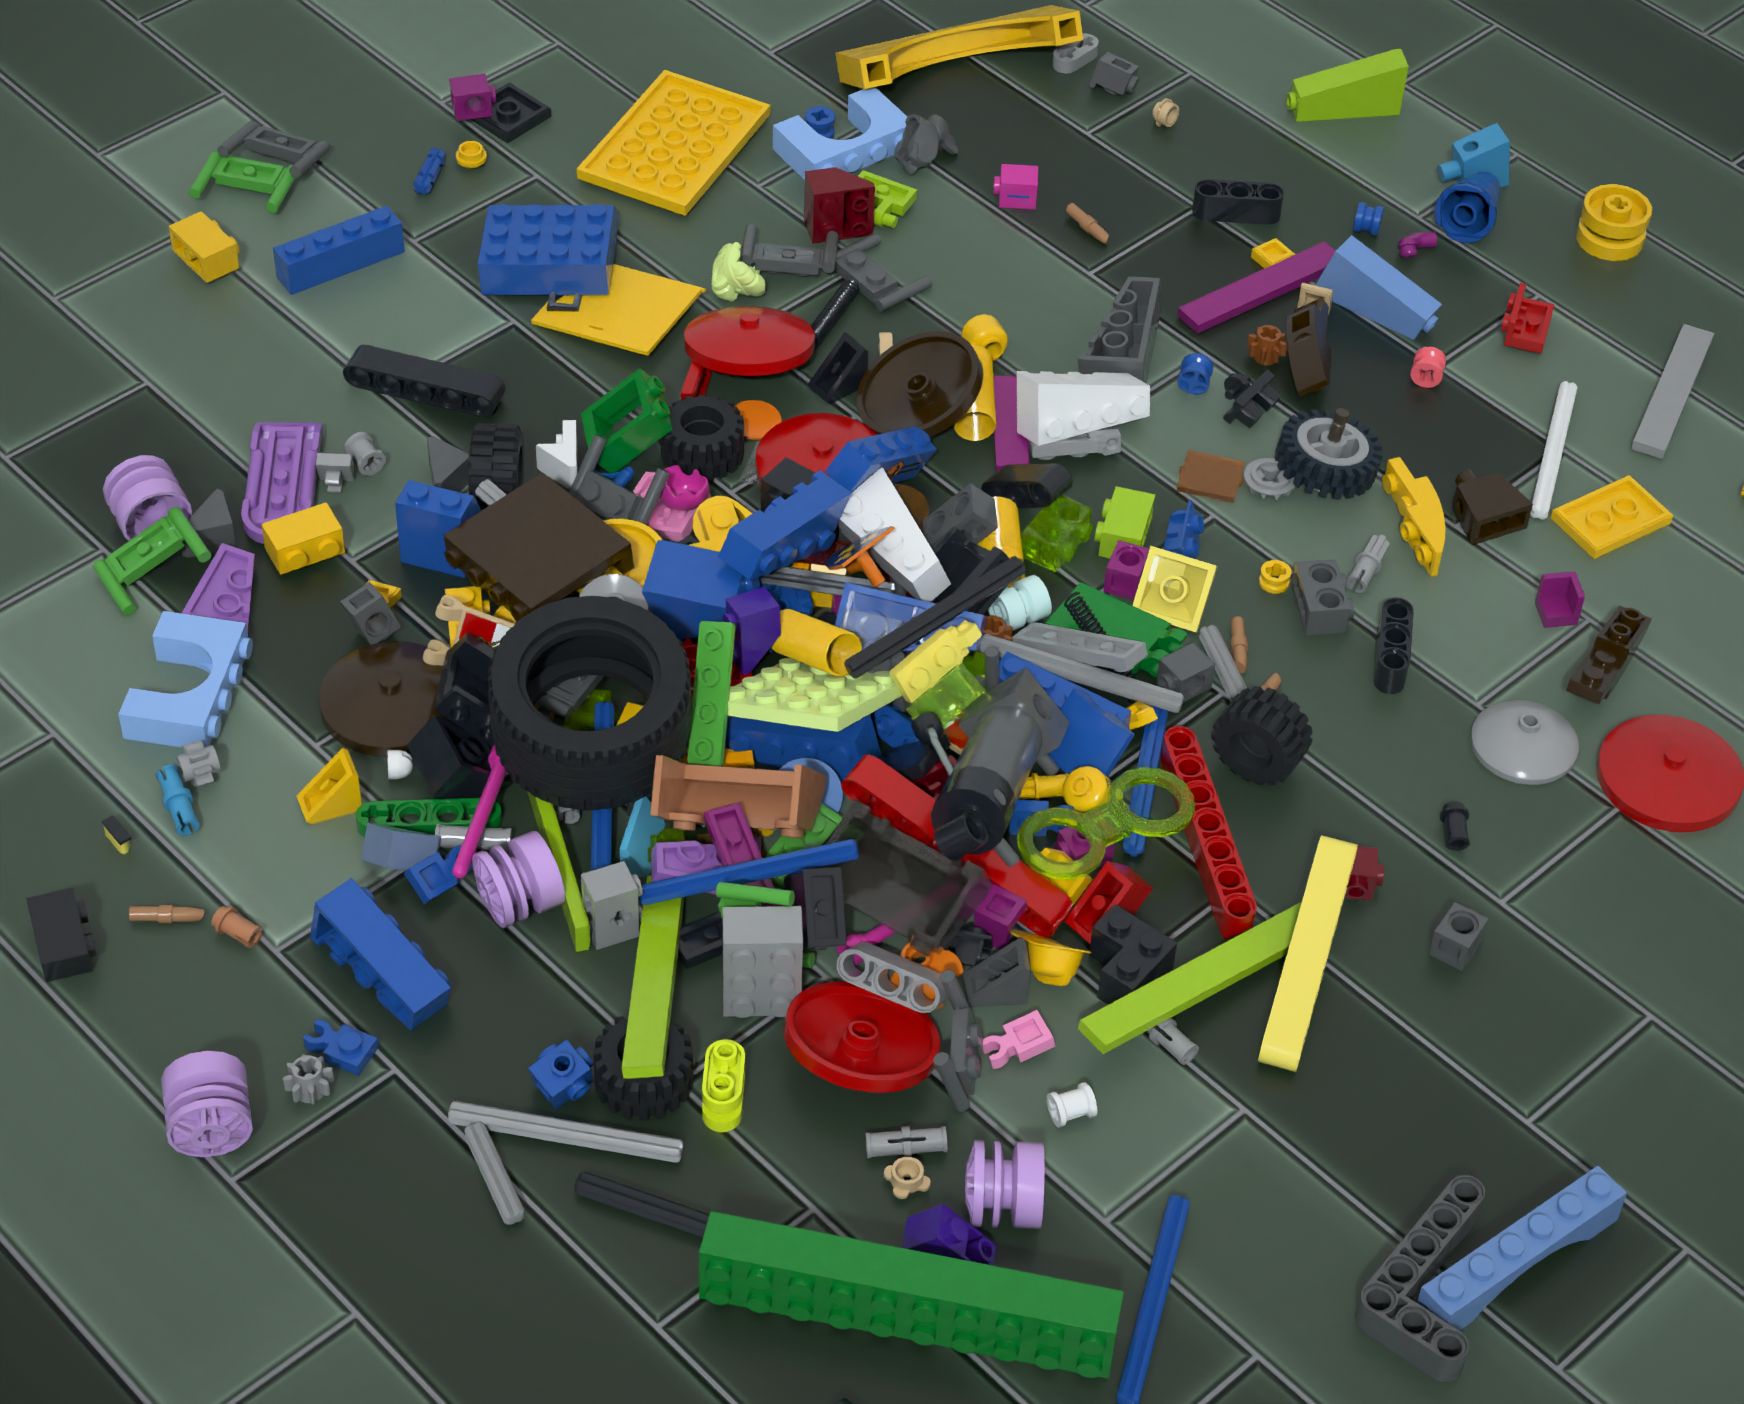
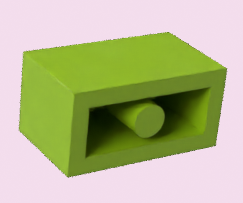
M1115 487L1112 499L1106 498L1102 518L1105 521H1098L1094 541L1100 542L1098 556L1111 558L1118 540L1144 547L1153 518L1155 494Z

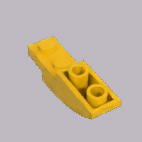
M1400 457L1389 459L1385 475L1382 477V484L1385 492L1390 494L1397 504L1399 513L1404 516L1403 522L1400 524L1401 536L1415 552L1419 564L1425 567L1431 577L1437 576L1446 529L1444 513L1438 495L1427 476L1415 479Z

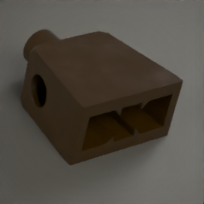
M1469 469L1458 474L1455 479L1458 486L1456 487L1452 509L1471 545L1527 529L1533 504L1502 475L1492 473L1477 478L1473 471Z

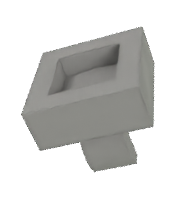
M317 453V471L320 480H325V484L328 485V493H342L343 481H354L355 467L352 455Z

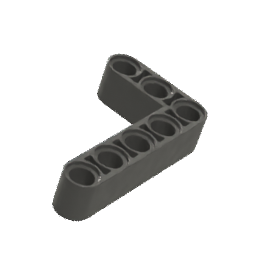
M1460 1175L1451 1180L1363 1287L1355 1313V1322L1362 1332L1440 1382H1451L1460 1377L1469 1351V1341L1461 1331L1413 1300L1419 1294L1421 1287L1428 1283L1478 1220L1485 1197V1188L1482 1182L1470 1175ZM1371 1307H1376V1308H1379V1309H1381V1310H1375V1309H1373V1308H1371ZM1407 1330H1412L1416 1333H1410ZM1442 1353H1447L1452 1357L1445 1356Z

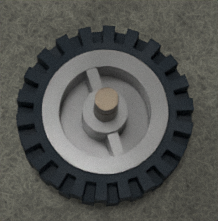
M1318 409L1311 410L1309 415L1302 411L1299 412L1298 417L1293 415L1289 418V421L1285 422L1275 451V461H1278L1277 467L1279 470H1285L1283 476L1287 480L1295 477L1293 484L1298 488L1302 484H1306L1305 491L1312 494L1313 490L1320 492V497L1326 498L1328 492H1332L1333 499H1341L1342 493H1344L1346 498L1349 499L1354 498L1355 493L1360 496L1364 494L1365 490H1369L1372 487L1383 458L1382 444L1377 442L1378 437L1375 433L1368 434L1370 428L1365 424L1359 428L1357 427L1359 420L1352 417L1347 422L1349 412L1346 409H1337L1334 417H1332V411L1324 410L1323 416H1320Z

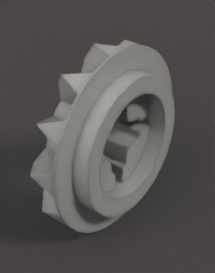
M1261 458L1252 461L1245 468L1244 485L1250 487L1251 494L1260 493L1262 499L1272 496L1277 501L1280 495L1289 497L1291 491L1296 489V486L1293 484L1295 477L1287 480L1283 476L1285 470L1278 469V461H1275V458Z

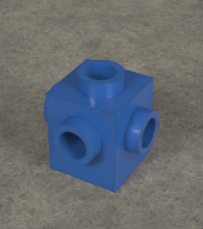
M567 1039L560 1045L552 1044L539 1055L538 1061L528 1068L532 1082L555 1110L570 1099L572 1101L580 1099L589 1091L590 1084L594 1082L591 1067L594 1065L592 1060L582 1047L579 1046L574 1049Z

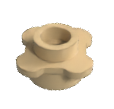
M899 1158L893 1165L887 1166L884 1170V1178L891 1182L894 1187L893 1195L899 1199H905L909 1194L918 1190L925 1192L930 1188V1178L924 1176L923 1165L916 1158Z

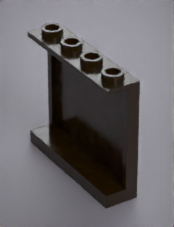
M543 472L443 535L446 546L444 555L450 566L454 569L459 568L467 575L469 581L475 587L480 586L484 589L496 605H502L510 611L516 622L543 605L561 600L611 566L623 575L634 568L631 543Z

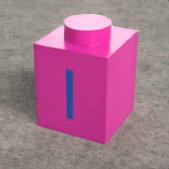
M1001 164V176H994L993 195H999V208L1036 210L1038 166Z

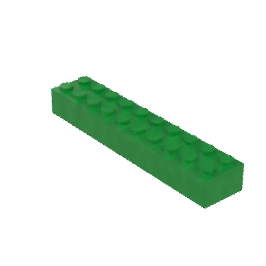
M714 1211L710 1212L699 1250L700 1299L708 1300L716 1305L730 1304L745 1307L757 1313L771 1312L786 1315L797 1321L811 1320L827 1323L838 1329L852 1328L867 1331L879 1337L893 1336L908 1339L919 1345L927 1346L933 1344L949 1347L965 1354L974 1352L994 1356L1005 1362L1020 1361L1035 1364L1046 1370L1060 1369L1076 1372L1087 1378L1101 1377L1109 1379L1124 1291Z

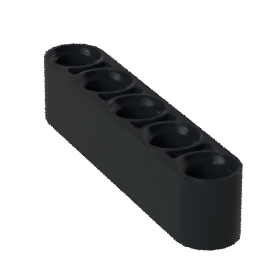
M370 345L358 346L343 369L344 379L356 388L484 418L493 414L506 389L500 378L489 373Z

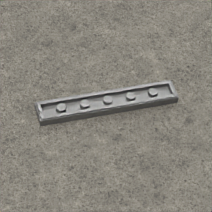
M1683 324L1633 440L1631 450L1660 459L1664 458L1712 343L1713 332Z

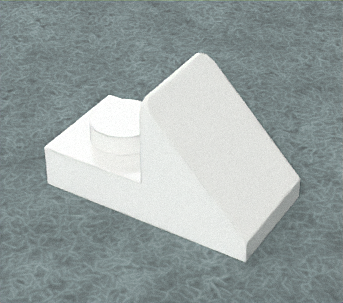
M563 420V434H556L555 444L536 445L537 468L569 490L577 475L576 420Z

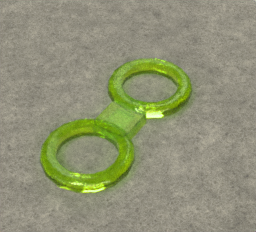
M1147 767L1129 770L1114 780L1108 791V803L1082 814L1071 809L1050 808L1034 813L1023 822L1017 833V848L1024 862L1037 873L1053 879L1067 880L1086 876L1099 867L1106 853L1105 847L1131 836L1132 832L1146 837H1164L1176 834L1189 825L1195 813L1194 795L1188 785L1173 773L1159 768ZM1153 784L1170 791L1179 802V810L1167 819L1147 820L1130 811L1123 800V796L1133 786ZM1065 825L1083 834L1090 844V850L1080 860L1056 862L1046 858L1037 851L1033 844V837L1035 833L1044 827Z

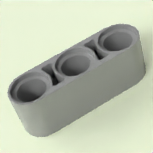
M864 942L856 944L841 953L837 959V971L843 980L914 1011L928 1013L948 1000L940 980L941 973L875 945ZM854 954L859 955L864 960V971H860L854 966ZM888 969L894 970L899 975V986H895L889 981L887 976ZM923 984H928L934 989V1001L924 996L922 991Z

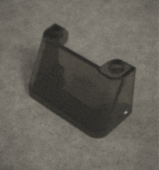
M854 799L827 844L853 839L858 845L859 858L820 868L841 867L844 904L911 940L909 945L919 953L927 957L932 952L940 954L987 897L993 887L988 875L983 868L968 860L963 865L961 860L951 861L940 852L893 828L891 823L884 818L881 820L874 815L869 816L872 809Z

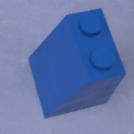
M408 480L395 502L401 562L466 578L467 575L459 568L454 569L447 562L444 555L446 546L443 535L482 511L475 497Z
M658 540L643 585L642 594L652 614L665 622L678 639L698 638L700 622H723V614H726L725 599L760 588L759 577L752 580L747 579L718 557L720 552L666 540Z

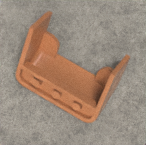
M656 755L650 815L673 822V829L695 831L696 824L706 825L703 819L705 811L740 802L750 828L781 830V837L803 839L804 832H812L825 793L826 775L798 764L794 765V771L690 765L663 755Z

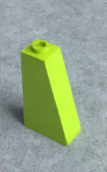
M1402 49L1390 50L1293 79L1291 92H1288L1286 96L1288 110H1292L1296 122L1400 115L1409 68Z

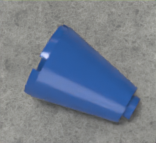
M1479 172L1451 185L1441 193L1436 202L1435 217L1439 227L1442 226L1448 233L1447 236L1463 243L1476 242L1493 229L1497 218L1500 183L1497 177L1489 172Z

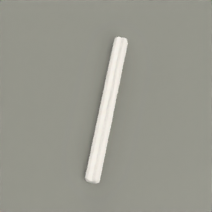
M1563 381L1560 383L1532 500L1533 506L1530 515L1533 518L1538 517L1544 520L1548 517L1578 388L1574 382L1568 383Z

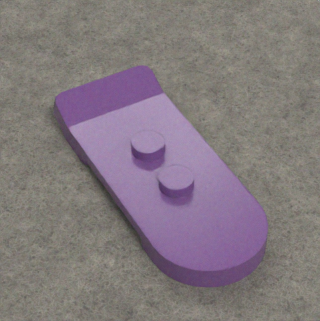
M259 422L254 425L250 444L251 454L245 498L241 510L244 531L254 541L264 544L262 523L314 506L318 472L316 459L317 453H320L323 438L321 423Z

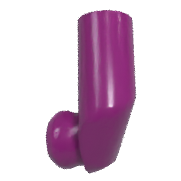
M1436 232L1411 233L1398 242L1400 256L1404 259H1409L1417 255L1416 248L1436 247Z

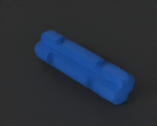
M435 147L430 149L413 183L415 186L414 191L417 194L422 193L426 195L430 192L446 160L444 156L445 151L442 148L439 150Z

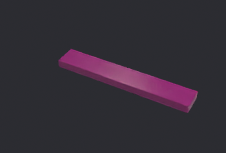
M1324 241L1179 307L1177 316L1198 334L1300 287L1302 283L1307 284L1320 278L1335 250Z

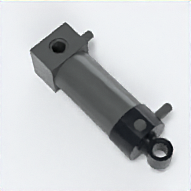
M1027 668L1022 669L970 701L958 725L969 739L951 775L946 779L931 812L932 827L935 830L934 837L937 847L951 861H957L967 854L979 855L994 849L1008 867L1016 865L1019 861V856L1003 836L1033 765L1036 761L1047 776L1055 775L1059 771V766L1048 753L1060 746L1070 721Z

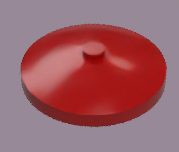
M737 306L713 310L696 317L687 325L684 331V348L690 359L707 369L731 375L762 376L794 369L810 359L814 353L815 333L808 322L792 313L768 307Z
M811 413L789 418L771 428L758 444L755 456V470L758 482L761 485V479L785 457L815 473L821 470L827 474L825 470L848 441L878 434L864 423L837 414Z
M1646 715L1621 723L1604 739L1597 760L1598 781L1611 803L1631 819L1663 831L1695 832L1716 826L1728 818L1735 810L1744 787L1743 767L1733 748L1713 730L1695 721L1677 716Z
M846 981L815 985L799 993L787 1009L783 1026L786 1045L801 1065L828 1082L863 1092H896L921 1083L934 1070L935 1064L933 1059L940 1051L938 1030L926 1013L914 1011Z

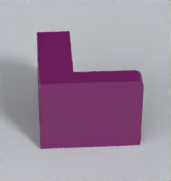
M1576 571L1549 573L1541 576L1535 605L1544 628L1578 624L1585 594Z
M994 884L974 911V927L986 930L987 935L993 938V947L1001 950L1010 944L1011 929L1025 912L1027 900Z

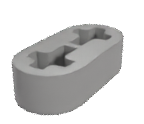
M1084 33L1083 40L1058 46L1053 52V69L1060 73H1072L1094 60L1098 55V38Z

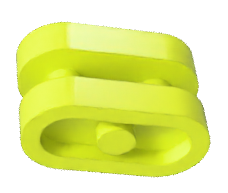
M723 1039L712 1043L706 1050L702 1082V1119L709 1129L716 1132H728L735 1129L742 1119L745 1090V1051L739 1043Z

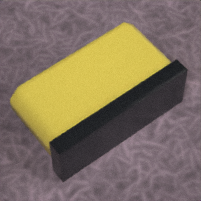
M113 815L101 821L104 826L105 836L121 854L128 853L130 848L129 840L132 838Z

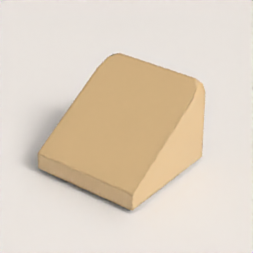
M1302 283L1297 308L1323 297L1329 307V315L1333 303V290Z

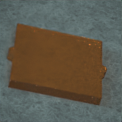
M1188 450L1184 465L1179 467L1180 479L1177 491L1234 503L1238 487L1243 485L1241 476L1245 462Z

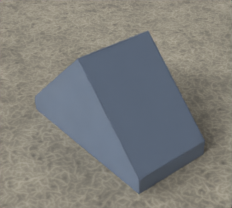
M367 823L361 860L385 868L408 870L410 867L439 852L441 836Z

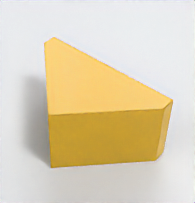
M342 748L297 794V800L307 823L315 824L356 812L359 806L362 805L359 777L347 749Z

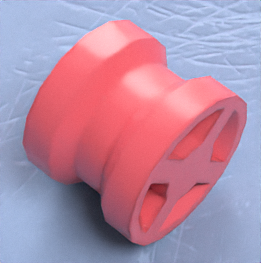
M1430 346L1418 349L1411 368V379L1420 387L1431 388L1439 385L1442 381L1443 370L1446 364L1445 354L1441 350Z

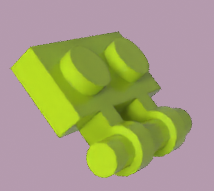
M864 170L858 175V177L871 181L875 185L874 206L877 209L874 208L873 224L879 227L885 225L895 228L898 223V217L891 213L903 216L917 200V189Z

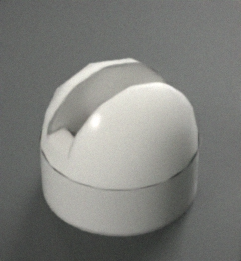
M387 750L388 779L407 777L413 769L411 755L402 750Z

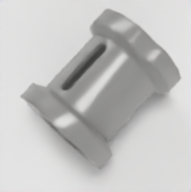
M355 433L345 442V453L351 454L352 459L356 460L357 469L362 475L372 476L383 469L386 463V456L381 450H376L373 446V439L368 433Z

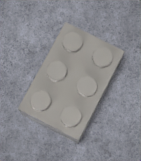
M801 906L723 907V1017H786L790 1003L802 991L803 933Z

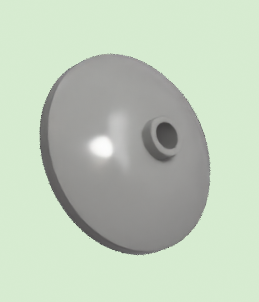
M1509 700L1493 704L1477 716L1471 731V746L1480 763L1495 775L1519 784L1539 785L1562 778L1573 768L1579 753V740L1572 725L1552 708L1533 701Z

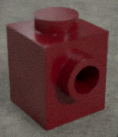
M1358 846L1344 898L1373 900L1375 887L1382 886L1384 878V864L1378 863V848Z

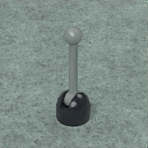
M935 712L923 713L914 719L911 728L921 743L933 744L950 776L954 768L939 742L943 735V724Z

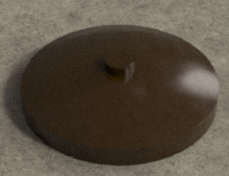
M935 331L908 337L883 352L865 372L860 381L856 396L858 413L864 424L876 434L916 426L925 431L929 437H932L957 422L976 400L983 380L981 361L972 345L961 336L953 333Z
M400 641L381 642L359 648L336 662L322 681L319 691V705L323 724L333 738L356 752L377 757H388L387 750H402L411 754L407 744L433 715L447 719L433 710L443 666L425 663L423 661V654L427 647L416 643Z

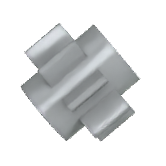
M199 740L182 745L184 754L176 756V761L183 781L193 780L195 787L214 782L212 774L221 771L213 745L204 747L202 741Z
M302 1054L293 1063L286 1064L288 1075L283 1077L285 1091H292L295 1103L302 1101L313 1105L324 1095H330L329 1083L334 1081L332 1067L325 1068L323 1056L316 1058L311 1055Z

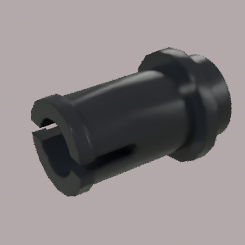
M1449 802L1443 806L1439 815L1441 822L1445 826L1446 847L1453 851L1464 850L1470 845L1466 822L1469 819V811L1460 802Z

